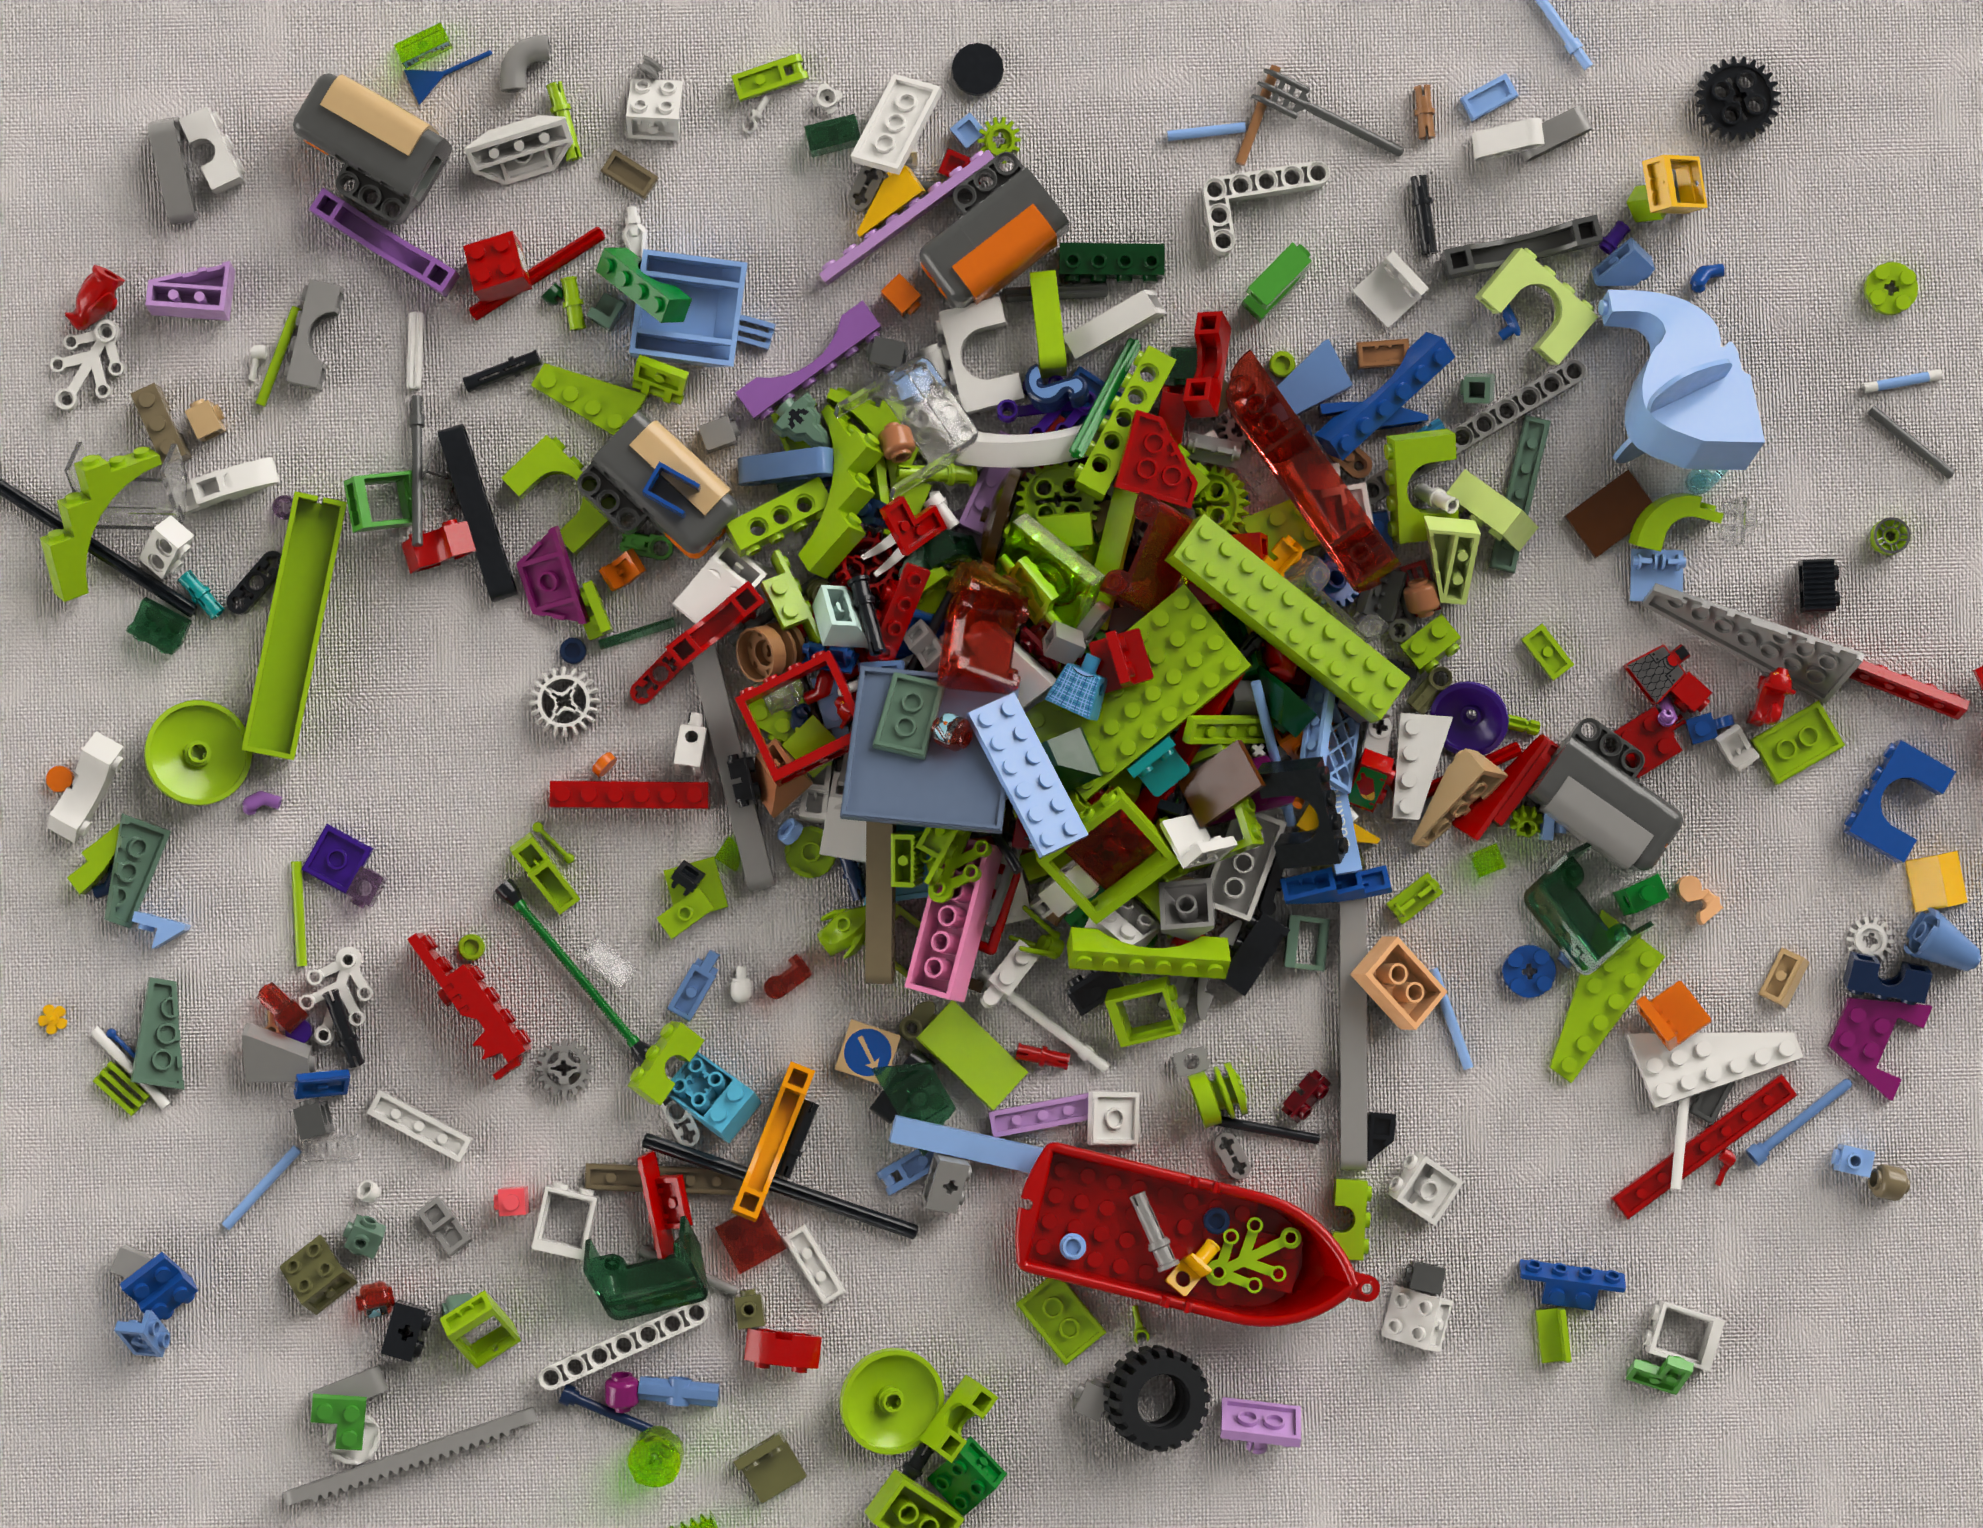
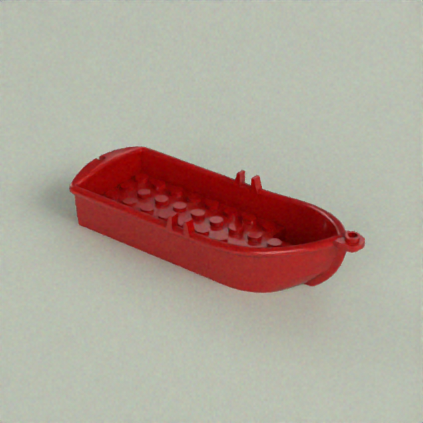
M1052 1142L1043 1148L1028 1175L1021 1195L1022 1199L1032 1201L1030 1209L1018 1207L1015 1227L1016 1262L1018 1267L1027 1273L1158 1304L1167 1309L1170 1307L1182 1310L1184 1313H1194L1230 1323L1255 1327H1276L1303 1322L1324 1314L1347 1298L1370 1302L1376 1299L1380 1292V1285L1377 1279L1368 1274L1355 1272L1340 1244L1321 1223L1301 1208L1266 1193ZM1145 1191L1164 1237L1170 1239V1248L1175 1259H1179V1261L1191 1253L1196 1254L1207 1239L1213 1240L1222 1249L1224 1233L1212 1234L1203 1224L1205 1212L1213 1207L1224 1209L1230 1217L1228 1229H1234L1239 1233V1241L1233 1245L1229 1261L1239 1257L1248 1231L1247 1222L1253 1217H1257L1263 1222V1229L1258 1233L1253 1250L1279 1238L1282 1231L1289 1227L1296 1228L1301 1233L1302 1241L1297 1248L1288 1249L1284 1247L1257 1260L1274 1267H1284L1287 1275L1281 1282H1276L1268 1275L1245 1267L1234 1271V1273L1249 1279L1252 1277L1259 1278L1262 1281L1263 1287L1258 1293H1251L1247 1288L1231 1282L1223 1286H1216L1211 1284L1207 1277L1204 1276L1187 1296L1182 1297L1165 1281L1176 1266L1158 1272L1157 1268L1159 1266L1153 1252L1148 1250V1244L1150 1243L1129 1197ZM1257 1220L1250 1223L1251 1229L1258 1230L1260 1222ZM1234 1232L1227 1233V1240L1229 1242L1235 1241L1236 1234ZM1069 1233L1081 1235L1086 1242L1084 1255L1076 1260H1069L1060 1252V1241ZM1288 1233L1286 1241L1288 1243L1295 1242V1234ZM1221 1250L1217 1252L1211 1261L1219 1258ZM1218 1267L1214 1270V1275L1220 1278L1224 1275V1270ZM1278 1268L1274 1270L1273 1275L1276 1279H1281L1284 1273L1282 1269ZM1182 1271L1177 1273V1284L1182 1287L1187 1286L1190 1282L1189 1275ZM1252 1280L1249 1284L1251 1290L1254 1291L1260 1286L1257 1280ZM1364 1284L1371 1285V1290L1368 1293L1362 1292Z

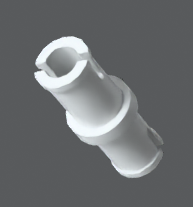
M1421 483L1415 489V497L1427 502L1434 509L1440 508L1447 513L1453 514L1459 508V500L1447 495L1441 488H1432L1425 483Z

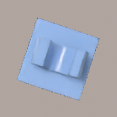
M1542 814L1543 823L1540 824L1539 840L1553 841L1554 833L1566 834V829L1555 822L1547 814Z

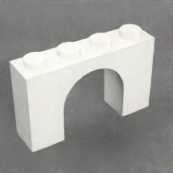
M1000 296L983 300L977 305L976 303H971L965 308L955 307L940 311V319L935 321L939 335L944 334L946 344L942 345L945 360H951L953 369L948 370L951 385H957L959 395H955L954 398L956 403H960L964 416L996 409L998 404L1006 399L1012 400L1015 403L1024 402L1025 397L1019 373L985 380L972 376L962 364L963 348L972 336L983 331L1007 326Z

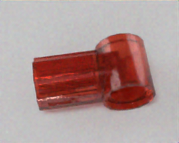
M273 982L263 986L256 997L275 1016L274 1019L290 1034L309 1017L293 999L290 1000Z

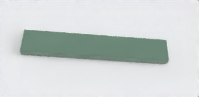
M1525 415L1505 494L1506 499L1522 509L1527 515H1529L1551 423L1549 420ZM1495 539L1488 568L1514 574L1520 552L1503 539L1501 541Z

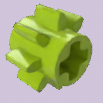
M1522 805V807L1512 812L1513 819L1509 820L1511 829H1516L1517 837L1531 838L1536 832H1541L1540 824L1543 823L1542 814H1537L1535 806L1531 808Z

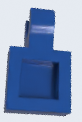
M1711 712L1685 720L1692 745L1714 739L1718 736L1717 729L1735 724L1732 714L1713 720Z

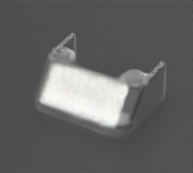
M82 442L76 443L64 470L72 492H81L74 463L82 461L87 456ZM171 444L159 472L161 478H135L111 500L100 516L95 528L153 530L154 527L170 515L180 524H183L186 512L188 475L177 444Z

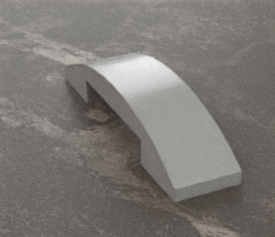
M1236 919L1217 937L1228 938L1229 945L1233 946L1243 921ZM1198 977L1196 985V1010L1198 1018L1204 1020L1214 995L1204 992L1209 978Z

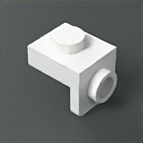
M1735 724L1715 738L1727 762L1738 771L1749 767L1760 757L1758 752L1751 747L1742 728L1738 724Z

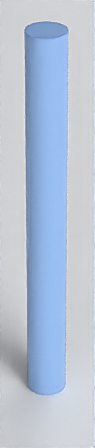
M1438 967L1429 970L1445 988ZM1446 993L1439 1003L1463 1070L1474 1066L1448 994Z
M292 1146L222 1222L225 1228L230 1230L298 1157L302 1151L297 1146Z

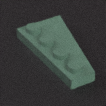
M122 813L105 920L130 929L132 928L134 911H139L171 831Z
M148 977L130 1082L185 1090L182 1076L183 1062L180 1049L181 1036L178 1022L179 1009L176 981Z

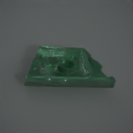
M929 1062L875 1067L871 1069L899 1116L944 1125V1122L951 1117L956 1109ZM918 1149L922 1156L928 1152L927 1150Z

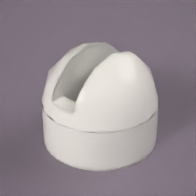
M365 1180L357 1189V1197L364 1202L373 1203L377 1197H380V1188L373 1181Z

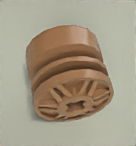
M778 621L747 628L740 633L736 643L737 661L748 679L754 682H763L764 679L771 675L777 674L779 676L787 672V668L795 663L801 662L802 664L806 656L802 652L805 640L796 626L782 631Z

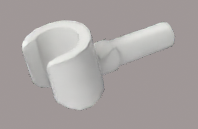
M255 345L251 348L252 365L248 380H255L259 359H267L268 347L266 345Z

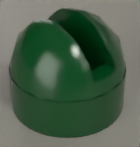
M555 282L541 298L549 305H558L559 303L554 298L558 296L563 300V290Z

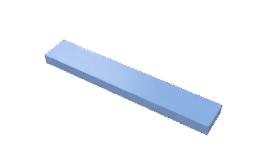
M895 1115L889 1136L891 1143L1030 1173L1043 1150L1042 1147L899 1115Z

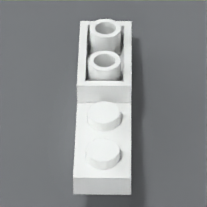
M269 457L205 474L190 480V484L171 490L178 515L185 516L227 499L235 500L280 483L273 458Z

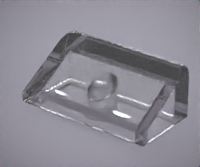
M598 936L579 956L619 990L625 986L638 970Z

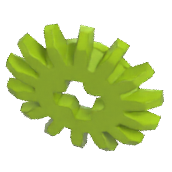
M993 117L992 126L986 121L985 126L988 130H979L985 136L982 139H977L978 143L985 144L979 151L989 150L994 158L1002 152L1011 153L1012 150L1019 151L1020 148L1015 146V142H1021V138H1015V134L1020 131L1019 128L1011 129L1014 124L1012 120L1006 125V117H1002L999 123L997 117ZM1001 133V138L1005 139V142L997 148L996 142H993V137H997Z

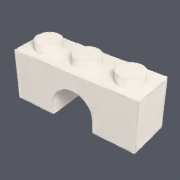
M206 106L179 119L189 143L194 148L203 144H212L215 147L214 158L209 163L201 166V169L211 190L216 195L245 182L242 176L245 173V169L239 158L234 159L231 153L234 146L228 135L223 136L219 128L223 126V123L216 111L212 113Z

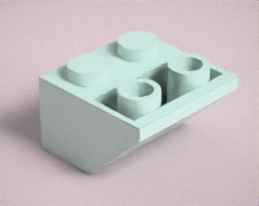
M821 585L812 604L822 646L868 648L859 611L853 607V594L846 586Z

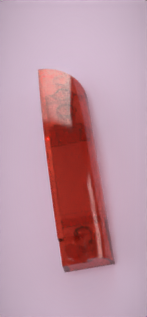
M1248 350L1237 361L1230 373L1231 379L1228 389H1226L1230 413L1353 590L1364 592L1381 584L1380 579L1400 566L1401 563L1251 350Z

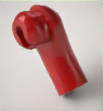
M821 670L817 676L815 687L804 692L803 697L807 704H812L830 695L834 682L831 671Z

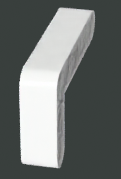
M1313 161L1208 179L1202 190V199L1212 252L1217 256H1226L1233 250L1235 235L1229 203L1320 189L1326 185L1330 176L1329 166L1322 161ZM1315 169L1322 171L1324 179L1320 181L1314 180L1311 177V171ZM1289 173L1295 174L1298 177V183L1294 185L1288 184L1285 181V176ZM1261 178H1269L1273 186L1269 189H1264L1260 186L1259 180ZM1243 182L1247 190L1243 193H1238L1234 190L1233 184ZM1211 186H1217L1221 190V195L1212 197L1208 194L1207 189ZM1216 211H1220L1225 215L1226 220L1217 223L1212 219L1211 215ZM1225 237L1229 240L1230 246L1225 249L1220 248L1216 244V239Z

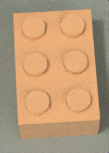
M1382 936L1350 974L1397 1027L1403 1030H1416L1448 992L1398 936Z

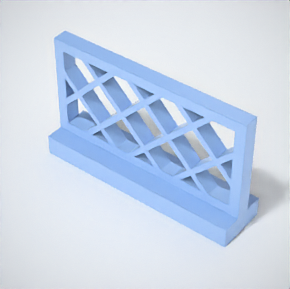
M1311 677L1307 705L1317 715L1303 730L1299 759L1323 756L1324 764L1328 766L1330 771V786L1343 794H1349L1352 788L1360 723L1356 722L1344 711L1345 717L1341 718L1337 707L1339 698L1335 702V695ZM1346 722L1350 729L1349 736L1344 726ZM1335 729H1337L1339 732L1340 738L1342 740L1340 742H1338L1336 734L1334 732ZM1329 741L1332 746V748L1328 749ZM1342 746H1344L1347 753L1346 760L1341 750ZM1333 752L1338 762L1336 767L1331 757ZM1339 770H1341V773L1343 775V783L1341 782L1337 772Z

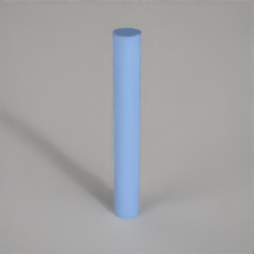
M1245 122L1170 130L1167 131L1168 141L1244 133L1246 132Z

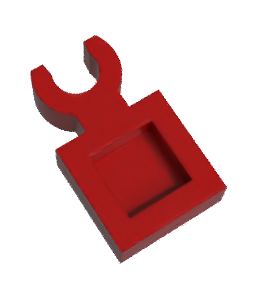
M947 148L937 172L949 177V173L955 168L967 166L971 162L970 157Z

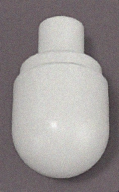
M736 966V978H732L731 997L737 1003L747 1002L752 995V982H750V978H746L747 966Z

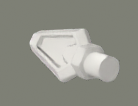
M626 207V227L622 232V237L626 248L642 259L643 249H646L647 231L640 224L641 219L637 215V207Z

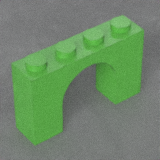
M1292 242L1248 287L1246 292L1249 295L1242 301L1241 305L1259 323L1304 278L1312 261L1309 258L1311 256L1309 251L1301 244L1296 246Z

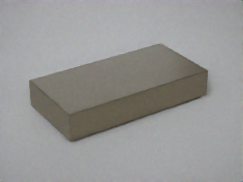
M615 149L601 169V173L646 200L659 179L658 176Z

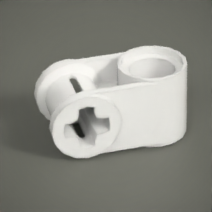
M1388 718L1381 719L1382 725L1386 726L1385 731H1380L1379 735L1376 734V729L1372 728L1373 723L1367 722L1358 762L1364 748L1388 756L1392 724Z

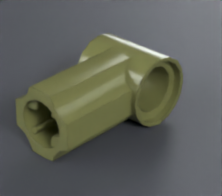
M1441 666L1434 668L1406 702L1418 713L1425 715L1431 708L1437 695L1451 685L1453 677L1450 670ZM1436 672H1444L1447 675V684L1438 686L1434 683L1433 675Z

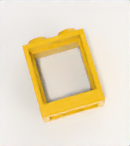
M1663 154L1642 161L1650 213L1688 214L1708 208L1699 156ZM1672 169H1675L1681 203H1677Z

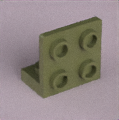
M318 1235L280 1265L282 1273L301 1305L315 1315L319 1314L358 1283L354 1275L340 1265L322 1235Z
M781 1430L735 1457L733 1461L738 1471L742 1470L761 1503L778 1495L804 1479L807 1475Z

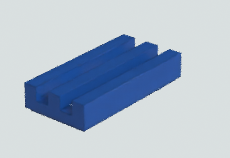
M349 1070L296 1074V1089L293 1092L295 1099L347 1095L350 1081Z

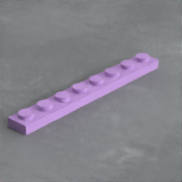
M981 150L970 158L971 163L964 168L961 166L955 168L949 173L950 178L941 184L939 181L927 190L929 194L922 199L916 197L906 205L908 209L900 215L898 212L891 215L885 220L886 225L879 230L877 228L872 229L864 236L865 240L858 246L855 243L850 245L843 251V257L837 261L832 259L823 265V271L819 273L821 278L827 285L838 279L950 197L957 186L994 158L989 150L986 152Z

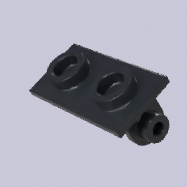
M743 752V758H739L738 754L729 755V761H727L731 780L741 778L742 783L732 785L735 802L739 804V808L749 806V800H753L754 804H758L757 798L761 797L759 783H753L751 772L756 771L753 756L748 757L747 752Z

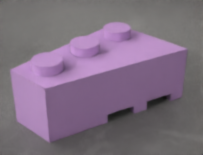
M223 262L222 265L210 268H197V271L182 274L180 272L148 280L145 303L151 315L230 321L236 272L231 262Z

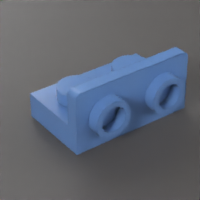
M152 1310L145 1311L142 1323L137 1320H129L128 1322L117 1321L114 1329L134 1355L163 1357L165 1349L170 1343V1332Z

